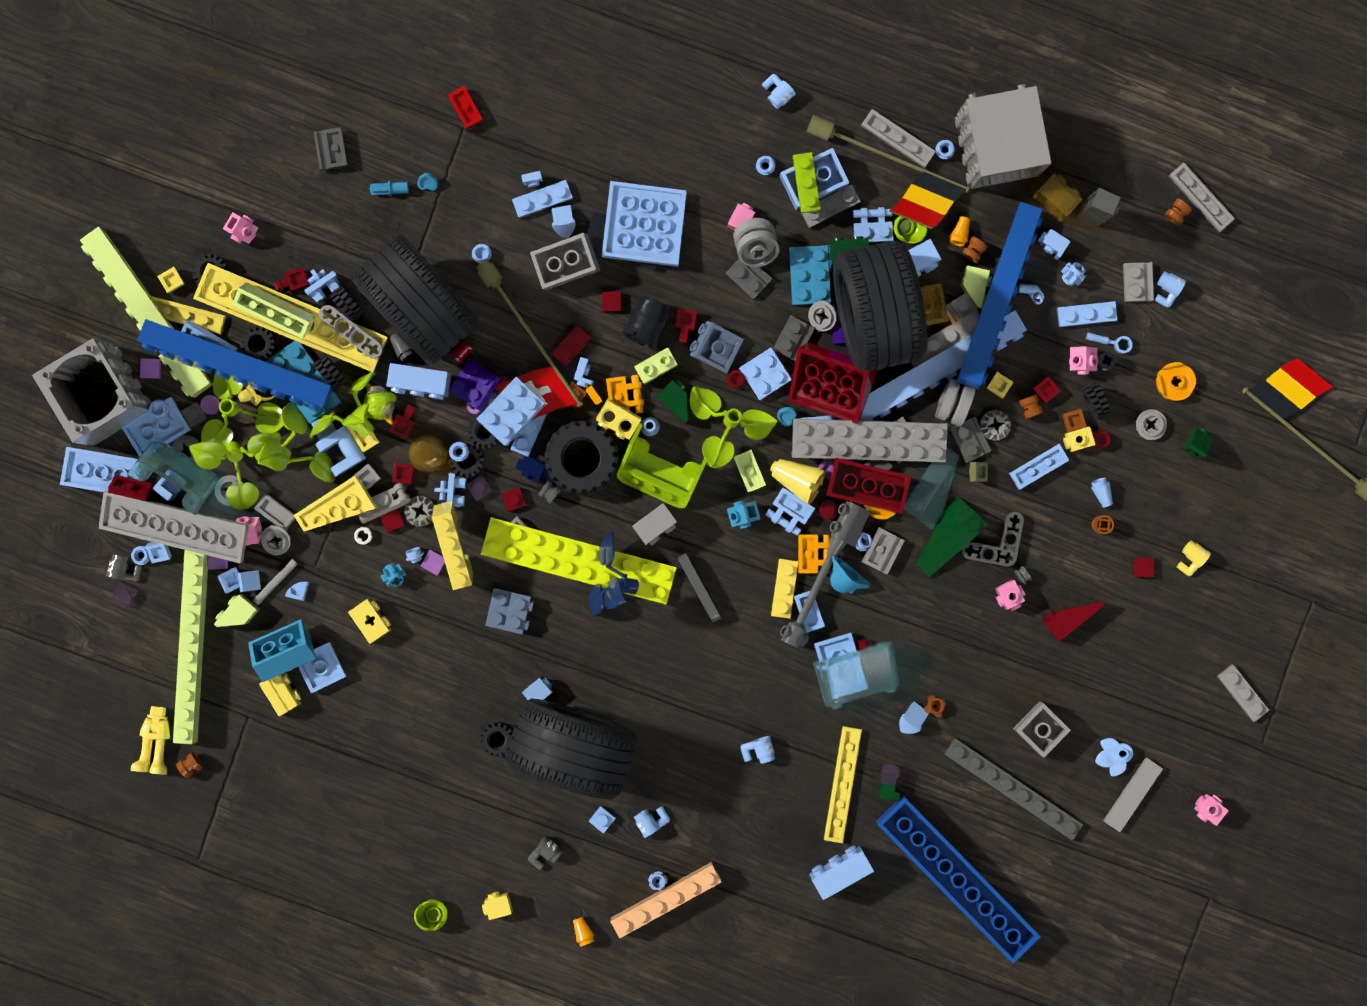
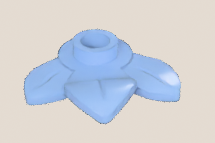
M1113 738L1101 740V746L1104 750L1098 754L1095 762L1100 766L1109 767L1111 776L1120 775L1125 771L1127 762L1133 756L1132 748L1128 744L1119 743ZM1124 750L1127 755L1121 756L1119 752Z

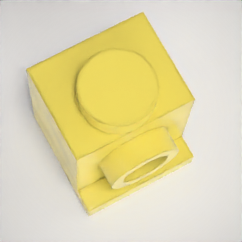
M1090 427L1066 433L1065 438H1063L1065 448L1069 449L1070 452L1095 445ZM1077 436L1082 438L1081 443L1076 442Z

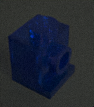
M524 456V459H519L516 469L522 471L521 475L530 480L532 477H535L534 482L539 483L546 466Z

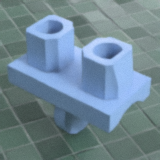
M313 269L311 270L313 276L308 279V282L314 284L305 289V292L308 296H312L317 303H320L327 298L322 291L323 288L328 286L333 293L341 286L338 281L339 277L334 271L324 276L326 274L324 269L318 273Z
M449 473L448 489H446L447 481H441L440 488H435L434 492H440L439 500H445V494L447 493V502L453 501L454 507L464 506L465 496L455 495L456 488H466L467 478Z

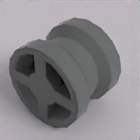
M548 480L538 496L546 498L547 502L551 504L561 491V488L555 487Z

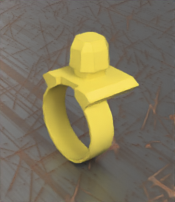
M248 384L247 387L245 386L246 389L238 394L240 402L251 400L255 406L261 400L268 401L274 398V396L264 398L257 395L251 384Z

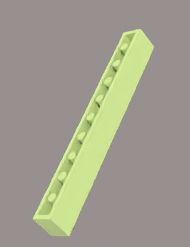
M97 227L80 239L83 244L81 248L86 255L92 256L94 259L93 265L98 271L104 273L105 277L103 279L109 287L113 286L116 290L114 294L121 303L124 302L127 308L125 310L131 318L135 317L138 321L136 325L140 331L145 319L174 329L171 323L166 318L164 319L162 316L164 314L158 305L152 302L151 295L104 229ZM161 354L159 355L160 360L165 365L168 364L172 369L170 374L176 381L179 379L183 385L181 389L187 396L190 395L195 398L213 385L207 374L200 370V368H197V365L193 364L190 367L182 364L176 357L174 360L163 357Z
M185 550L173 743L194 744L198 741L208 555Z

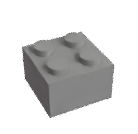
M663 503L632 527L645 545L650 543L652 546L661 539L659 535L664 531L668 534L676 528L674 524L677 521Z
M1040 701L1013 728L1043 758L1071 731Z

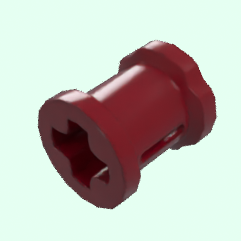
M463 339L460 345L449 352L462 364V360L475 351Z

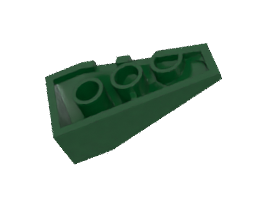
M958 497L944 510L940 521L916 564L928 577L932 576L974 539L987 524L971 507Z

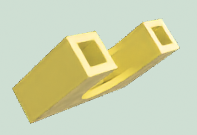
M453 501L434 505L432 520L452 588L456 590L471 586L473 570L468 554L464 555L457 529L458 518Z

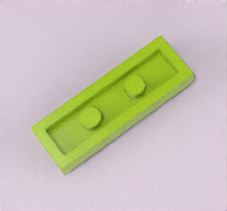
M812 152L793 155L801 213L820 211Z

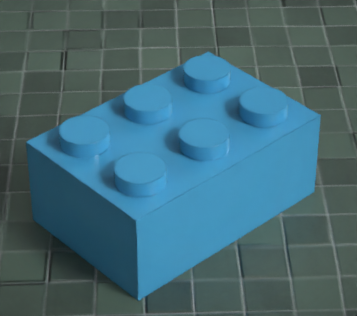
M301 619L248 642L252 667L262 682L273 679L278 675L316 659L311 634Z

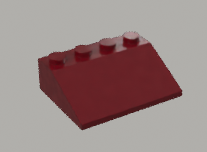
M807 342L799 347L797 351L788 401L858 424L874 383L876 370L862 371L853 365L849 355Z

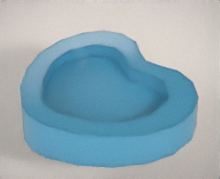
M424 173L419 177L417 185L421 190H436L438 181L432 174Z
M785 407L778 411L777 418L784 426H790L797 412L791 407Z

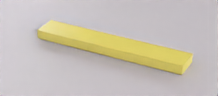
M842 726L824 840L838 843H843L862 729Z

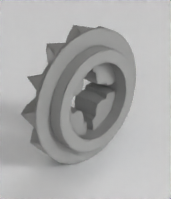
M818 301L810 307L809 321L815 329L828 331L834 327L835 322L838 320L836 319L837 311L833 308L834 305L829 304L827 301ZM825 311V315L829 318L822 320L823 317L820 316V314L818 313H823Z
M1146 410L1139 414L1136 420V430L1141 437L1147 440L1160 438L1167 428L1166 418L1157 410ZM1157 419L1154 423L1155 429L1150 428L1146 430L1148 426L1146 420L1151 422Z
M1001 410L987 412L980 422V428L984 436L990 440H1001L1011 430V421L1008 415ZM994 417L998 423H1003V425L998 427L997 431L995 428H988V426L993 424Z
M233 475L220 478L214 490L217 500L227 506L231 505L227 500L226 491L223 489L228 488L231 483L232 485H239L238 478Z
M424 496L411 498L410 502L405 505L404 513L407 521L419 527L428 525L432 521L434 504ZM420 506H422V510L427 515L420 514L419 517H417V512L414 511V509L412 508H419Z
M271 525L262 532L261 544L268 553L281 555L289 549L291 536L288 535L287 529L281 528L280 525ZM275 535L277 538H282L278 544L276 541H270Z

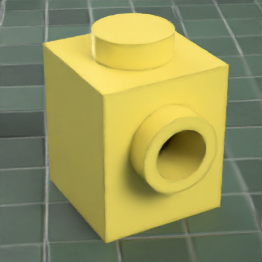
M508 892L488 894V898L484 901L485 904H482L484 915H488L489 920L510 915L513 912Z

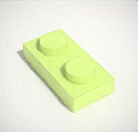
M752 450L733 457L748 492L766 485Z

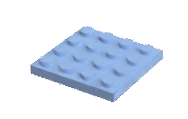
M610 181L602 257L678 267L686 190Z

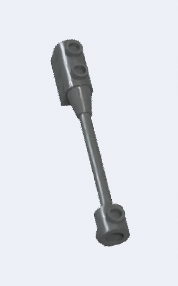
M849 501L839 506L838 513L840 516L837 521H833L830 525L832 533L830 535L831 539L827 557L796 622H789L788 626H783L780 630L781 640L796 648H799V646L803 647L808 642L809 636L803 624L832 565V557H837L846 544L855 546L870 514L868 510Z

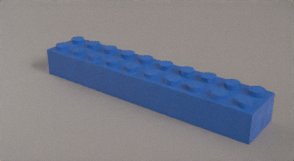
M145 319L137 339L142 344L141 347L148 352L156 354V351H159V354L171 360H174L176 357L178 361L192 367L195 364L197 368L210 374L211 371H215V374L223 379L229 380L230 377L234 378L236 383L246 387L248 384H251L257 391L262 393L270 391L274 397L282 400L285 397L290 398L289 401L299 406H302L304 403L308 405L310 410L321 413V410L327 411L334 392L331 385Z
M903 795L899 801H896L876 821L877 825L1012 963L1016 962L1040 938V935Z

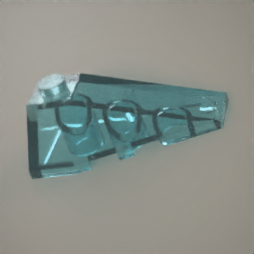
M947 447L946 462L930 463L906 499L903 511L931 530L943 515L959 455Z

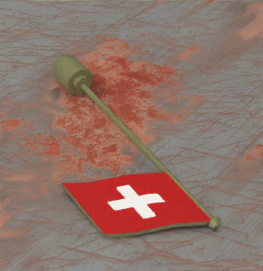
M489 260L480 263L476 267L478 276L487 288L498 289L551 366L517 377L546 404L533 419L560 408L573 405L581 407L583 401L580 402L499 286L502 284L503 276L493 262L490 263ZM514 379L498 383L496 388L501 393Z

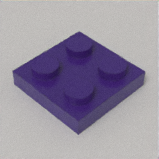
M469 358L449 391L480 411L501 378Z

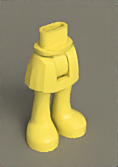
M151 706L150 715H147L149 718L145 719L139 734L143 737L141 756L138 761L132 763L131 771L167 775V767L164 764L165 740L170 739L168 717H165L166 708ZM156 740L154 759L150 767L152 742Z

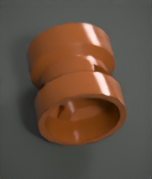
M1176 199L1173 207L1167 210L1165 216L1172 223L1180 226L1184 221L1183 218L1189 215L1192 209L1184 201Z
M972 237L969 241V246L963 250L962 255L970 261L978 263L981 259L980 255L986 251L988 246L981 240Z
M1037 394L1019 401L1020 406L1025 409V419L1044 412L1042 407L1038 405L1039 398Z
M1099 515L1092 520V529L1097 534H1108L1114 528V521L1110 516Z
M191 752L187 755V759L180 760L176 763L179 772L188 779L193 775L194 770L199 771L203 768V763L194 752Z

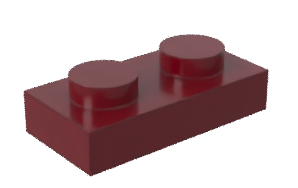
M576 325L554 350L552 355L567 367L591 340V337Z
M114 475L108 487V493L146 501L152 490V483Z

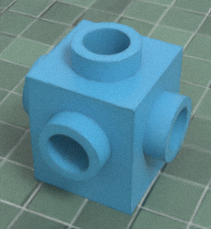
M744 500L733 503L734 507L727 509L732 527L739 525L740 529L751 526V522L761 519L756 501L745 503Z

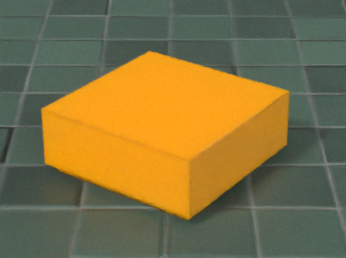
M592 385L586 389V392L597 406L603 402Z

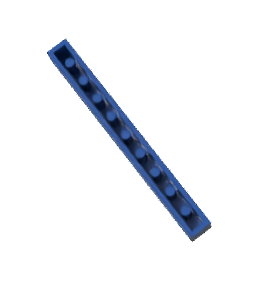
M1020 202L961 367L957 379L958 383L978 390L981 384L985 385L988 377V374L985 373L987 366L991 368L994 356L991 355L993 349L997 350L1001 340L997 338L999 331L1003 332L1006 326L1005 314H1010L1013 303H1010L1011 297H1016L1019 286L1016 285L1017 280L1023 277L1025 268H1022L1023 263L1029 260L1031 251L1028 250L1030 244L1034 245L1037 234L1034 233L1036 227L1040 228L1043 216H1040L1042 212L1040 208Z

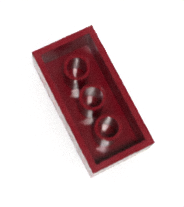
M835 458L825 496L903 514L912 476Z

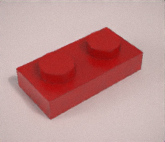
M465 86L448 94L466 129L483 121Z

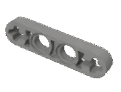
M326 305L320 309V319L368 357L376 359L382 355L383 348L381 344L334 307ZM331 309V314L335 318H337V315L341 316L335 321L334 326L331 325L333 322L331 318H324V310L329 311ZM340 321L348 322L349 328L347 331L342 332L338 329ZM358 332L364 335L363 342L359 344L353 340L354 334ZM368 338L371 340L369 342L371 346H378V354L373 353L371 355V350L368 347H365V349L361 348L367 343Z

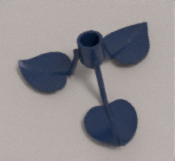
M610 532L602 541L599 548V562L603 566L606 565V568L620 575L621 578H611L607 589L602 590L601 584H596L592 587L588 599L589 610L592 616H598L602 612L604 603L607 609H615L627 602L623 593L636 594L639 588L637 579L627 578V574L618 571L610 565L615 556L614 532Z

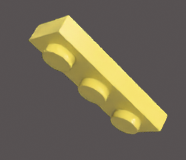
M779 559L771 616L791 617L798 561Z

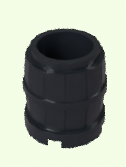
M643 296V298L639 299L634 310H632L628 324L624 326L621 333L625 334L624 336L641 346L649 344L647 348L655 350L663 331L667 328L666 325L671 315V309L654 298Z

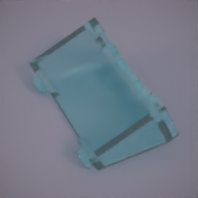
M161 440L152 441L128 473L134 479L144 481L154 472L187 492L183 498V506L194 515H197L202 509L218 481V477L213 471L199 467L195 460Z
M882 641L861 650L813 662L825 707H832V710L843 707V703L882 691H886V693L897 691V687L900 686L895 649L892 641Z

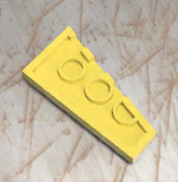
M358 475L296 513L294 517L303 531H307L378 507Z

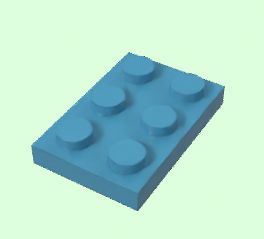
M828 245L790 247L792 306L811 305L818 301L831 303Z

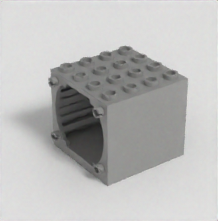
M1026 84L1018 85V90L977 97V93L968 95L969 99H966L963 106L960 107L957 117H955L956 128H960L961 135L958 136L960 147L964 149L962 161L964 166L967 165L966 182L970 184L971 189L1038 177L1051 164L1037 86L1026 88Z
M94 338L32 375L72 443L91 446L100 443L121 430L122 426L149 411V406L152 403L149 397L141 392L142 386L140 382L132 377V369L129 364L123 362L120 349L117 346L114 347L112 344ZM93 362H100L105 365L118 389L115 391L119 397L115 407L106 417L89 424L63 380L74 383L76 378L73 374L78 375L80 369H85L87 365H91Z

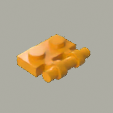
M632 375V383L626 384L625 376L606 379L609 399L630 410L629 407L635 406L636 414L643 413L644 399L641 397L640 388H642V383L639 382V375ZM633 389L634 400L628 401L627 390ZM610 411L611 417H615V414Z
M798 535V573H818V566H822L827 557L831 539L830 535H823V542H818V535ZM818 548H823V560H818Z

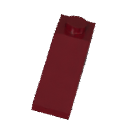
M1098 601L1057 610L1056 612L1052 610L1044 617L1046 620L1042 623L1057 641H1061L1101 609L1104 603Z

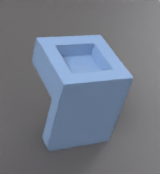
M166 471L153 489L167 501H173L186 483L172 471Z

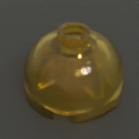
M422 435L411 443L409 459L417 470L435 472L446 462L447 448L440 438L433 435Z

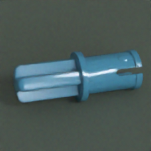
M388 181V183L370 184L371 195L389 194V196H392V194H409L408 182L391 183V181Z

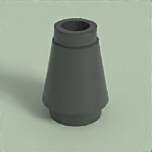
M398 333L393 334L389 338L397 358L401 359L402 362L410 360L415 355L414 350Z

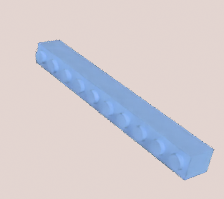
M1016 310L1004 317L1007 323L1004 331H999L997 338L1001 340L997 351L1006 347L1007 341L1012 339L1015 342L1024 337L1022 333L1027 329ZM973 335L871 392L860 420L874 421L873 418L878 415L882 418L891 413L889 409L896 405L899 408L908 403L906 401L907 398L913 396L915 399L924 394L923 389L928 386L930 389H933L941 384L939 380L944 377L948 380L957 375L956 371L963 365Z

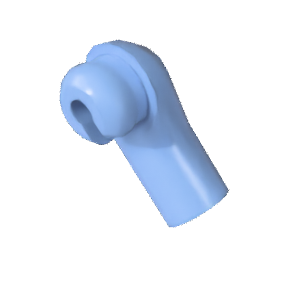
M1019 284V293L1029 294L1035 304L1043 302L1044 294L1037 285Z

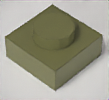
M970 462V481L988 482V463Z

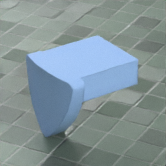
M571 205L552 208L553 229L558 235L568 239L575 229V219L572 216Z
M916 702L911 703L905 714L900 718L899 727L902 733L913 734L919 732L922 729L921 725L928 716L925 710Z

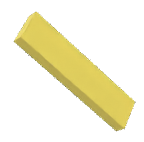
M151 297L152 302H155L164 314L162 315L164 319L166 318L169 321L185 324L189 319L207 331L222 335L227 316Z

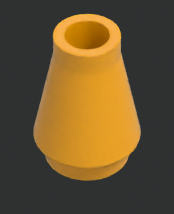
M959 217L956 226L949 236L951 244L963 247L968 242L969 224L971 221L969 218Z
M584 917L573 920L576 941L580 944V947L594 942L593 936L595 935L585 922Z

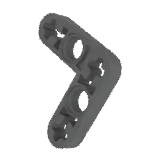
M1011 512L1006 516L1000 548L969 542L961 549L962 556L970 560L1001 566H1012L1017 559L1024 523L1023 516L1019 512ZM1014 515H1017L1016 518L1019 519V523H1015L1014 529H1018V533L1007 531L1008 527L1012 528L1013 523L1009 519L1013 518ZM1010 533L1016 537V542L1012 545L1006 542V536ZM969 545H971L973 550H979L978 547H982L979 552L980 558H976L978 554L975 553L967 556L968 553L965 552V548H969ZM986 549H991L994 553L993 558L990 560L985 559L983 556ZM997 550H1000L999 555H1006L1008 552L1009 556L1012 557V561L1010 560L1008 563H1005V559L998 558L999 562H995L998 556Z

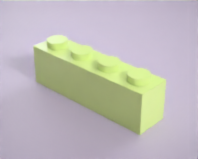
M247 282L238 288L232 305L301 339L310 332L316 317Z

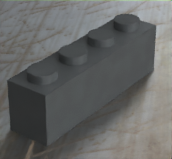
M1098 188L1084 200L1077 218L1099 226L1118 213L1121 206L1119 203L1121 197Z

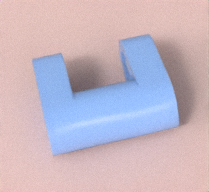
M347 426L341 427L315 444L320 453L338 444L346 459L330 468L335 477L340 476L366 459Z

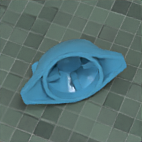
M836 556L832 557L833 567L829 576L831 585L836 591L852 594L857 589L870 587V583L849 564Z

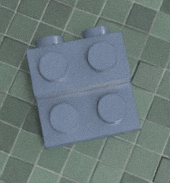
M707 321L698 330V334H700L698 340L693 341L690 346V356L727 374L744 339Z
M494 588L485 626L518 634L528 631L530 620L527 619L528 612H532L534 601H531L532 596Z

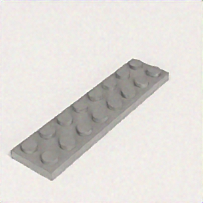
M793 418L792 458L946 462L947 423L860 420L858 424L847 420Z
M108 491L103 493L99 529L237 563H242L244 560L248 524L149 500L141 501L111 494Z

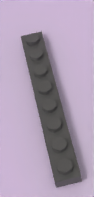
M954 738L944 753L1072 841L1083 826V824L956 738Z

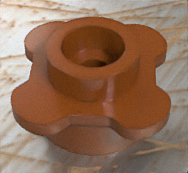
M931 695L928 697V704L924 710L927 714L932 713L936 717H941L946 702L944 699L935 698V696Z

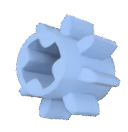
M1069 262L1061 271L1063 273V281L1070 286L1074 283L1078 286L1086 277L1084 275V267L1077 262L1073 265Z

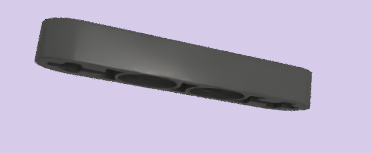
M686 553L677 557L711 621L714 623L720 620L721 617Z

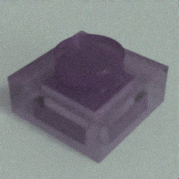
M480 475L466 485L476 501L493 491L483 475Z
M120 581L111 599L126 607H130L139 590Z

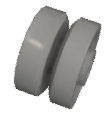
M763 218L748 219L740 223L734 231V242L738 258L742 264L748 267H761L771 263L778 256L780 251L774 226L770 221Z
M950 378L939 398L935 418L945 421L952 411L951 424L961 427L972 404L976 389L964 385L958 394L960 383Z

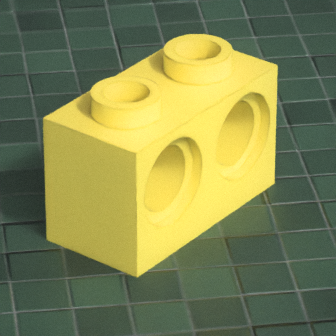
M608 398L597 415L596 420L600 427L606 430L610 428L615 431L614 434L623 440L625 438L630 440L641 421V417ZM612 411L615 417L612 420H607L604 417V413ZM623 421H629L632 426L630 429L624 430L620 425Z

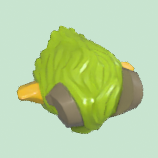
M367 383L364 404L368 403L369 408L366 415L370 419H385L392 425L394 402L397 400L396 395L386 391L382 386L372 387Z

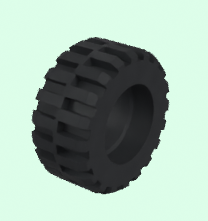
M587 421L571 422L560 427L551 436L552 438L546 446L545 466L550 478L557 486L573 494L587 495L600 491L613 479L618 468L619 455L615 441L604 428ZM578 440H586L593 443L600 454V462L597 469L587 476L572 474L564 463V453L567 447Z

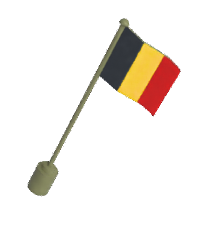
M814 114L806 131L811 135L826 141L828 138L832 139L833 136H836L922 172L910 185L900 202L889 210L891 213L932 229L944 218L951 205L964 192L970 191V186L966 187L835 132L837 128L833 127L835 123Z
M1295 359L1283 365L1265 381L1250 389L1247 387L1243 388V394L1246 393L1352 479L1356 483L1355 493L1367 502V478L1365 480L1363 478L1360 480L1356 479L1284 420L1286 417L1304 408L1321 393L1334 388L1300 359Z

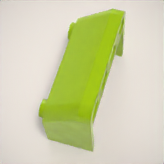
M639 423L617 472V478L622 483L672 506L685 508L706 465V459L704 458L701 465L695 462H687L681 468L648 453L650 449L649 443L645 439L638 437L643 426Z

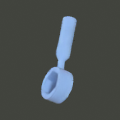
M1089 332L1086 336V340L1105 345L1113 344L1115 350L1120 354L1127 353L1132 348V341L1127 336L1119 337L1115 341L1110 340L1109 337ZM1121 339L1128 342L1129 347L1125 351L1119 349L1118 342Z

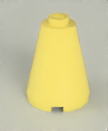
M779 459L778 462L774 461L770 469L772 476L806 504L813 502L819 492L817 491L819 485L822 486L826 471L821 468Z

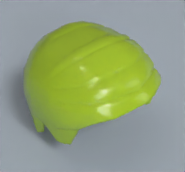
M899 216L895 220L894 232L899 240L905 243L916 244L921 242L926 236L927 227Z
M435 899L423 902L414 912L416 925L427 932L438 930L447 919L446 907L442 902Z

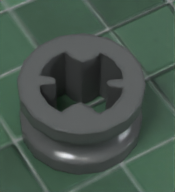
M1023 566L1020 567L1019 571H1014L1023 585H1026V581L1032 580Z

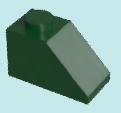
M672 380L657 396V399L686 424L688 422L687 393L684 391L686 387L679 381L675 383Z
M1193 429L1180 449L1195 459L1205 458L1213 439L1209 437L1210 434L1204 429Z

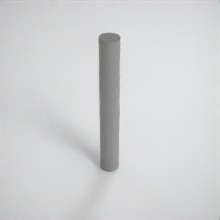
M292 559L253 599V602L259 605L298 563Z

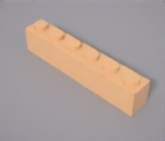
M710 862L665 887L663 890L611 917L610 922L619 938H622L721 883V878L713 863Z

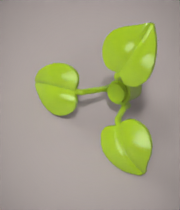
M374 371L357 379L348 390V393L353 395L358 408L347 416L345 420L335 415L334 411L325 414L314 425L310 434L311 438L313 435L326 429L334 420L342 422L343 426H348L353 431L356 430L363 438L367 437L374 430V426L367 420L368 416L366 415L369 404L361 405L357 397L358 391L367 385L373 375H376Z
M215 374L213 391L222 400L219 403V410L223 413L224 423L218 419L208 421L202 430V442L216 441L226 447L229 442H232L234 436L233 431L227 428V416H235L238 412L257 417L255 426L259 432L276 433L284 426L281 420L282 409L276 404L269 402L263 403L258 407V414L239 408L238 404L232 401V395H238L242 391L243 385L236 383L234 378L230 377L229 380H226Z
M694 386L690 394V408L697 418L707 420L711 415L713 417L725 416L723 422L727 428L722 438L711 436L704 441L702 446L703 456L712 468L725 466L734 455V445L731 442L725 441L731 428H735L740 423L742 427H745L744 432L746 436L753 440H761L770 433L777 423L774 417L759 410H748L743 415L738 409L716 413L721 407L720 397L711 390Z
M288 403L282 409L281 420L283 425L292 431V434L282 445L275 440L267 441L260 451L258 464L267 466L275 471H283L286 469L287 464L291 462L310 460L309 468L317 478L333 483L335 476L330 468L334 465L330 457L325 453L317 452L314 454V458L307 456L290 459L291 452L285 446L293 439L297 432L304 434L308 424L299 408L292 403Z
M279 432L255 435L247 444L248 451L235 441L229 442L226 447L216 441L201 442L191 445L190 451L197 465L203 469L217 468L221 464V459L225 460L226 457H228L229 461L234 462L239 485H230L227 489L226 497L233 508L247 510L257 501L259 490L253 483L246 482L242 484L238 462L243 458V453L249 457L255 456L258 461L264 444L269 440H275L281 445V437Z

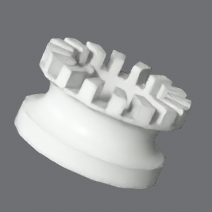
M367 527L358 528L354 533L355 541L359 544L369 543L372 539L371 530ZM361 530H364V533H368L366 541L358 537Z

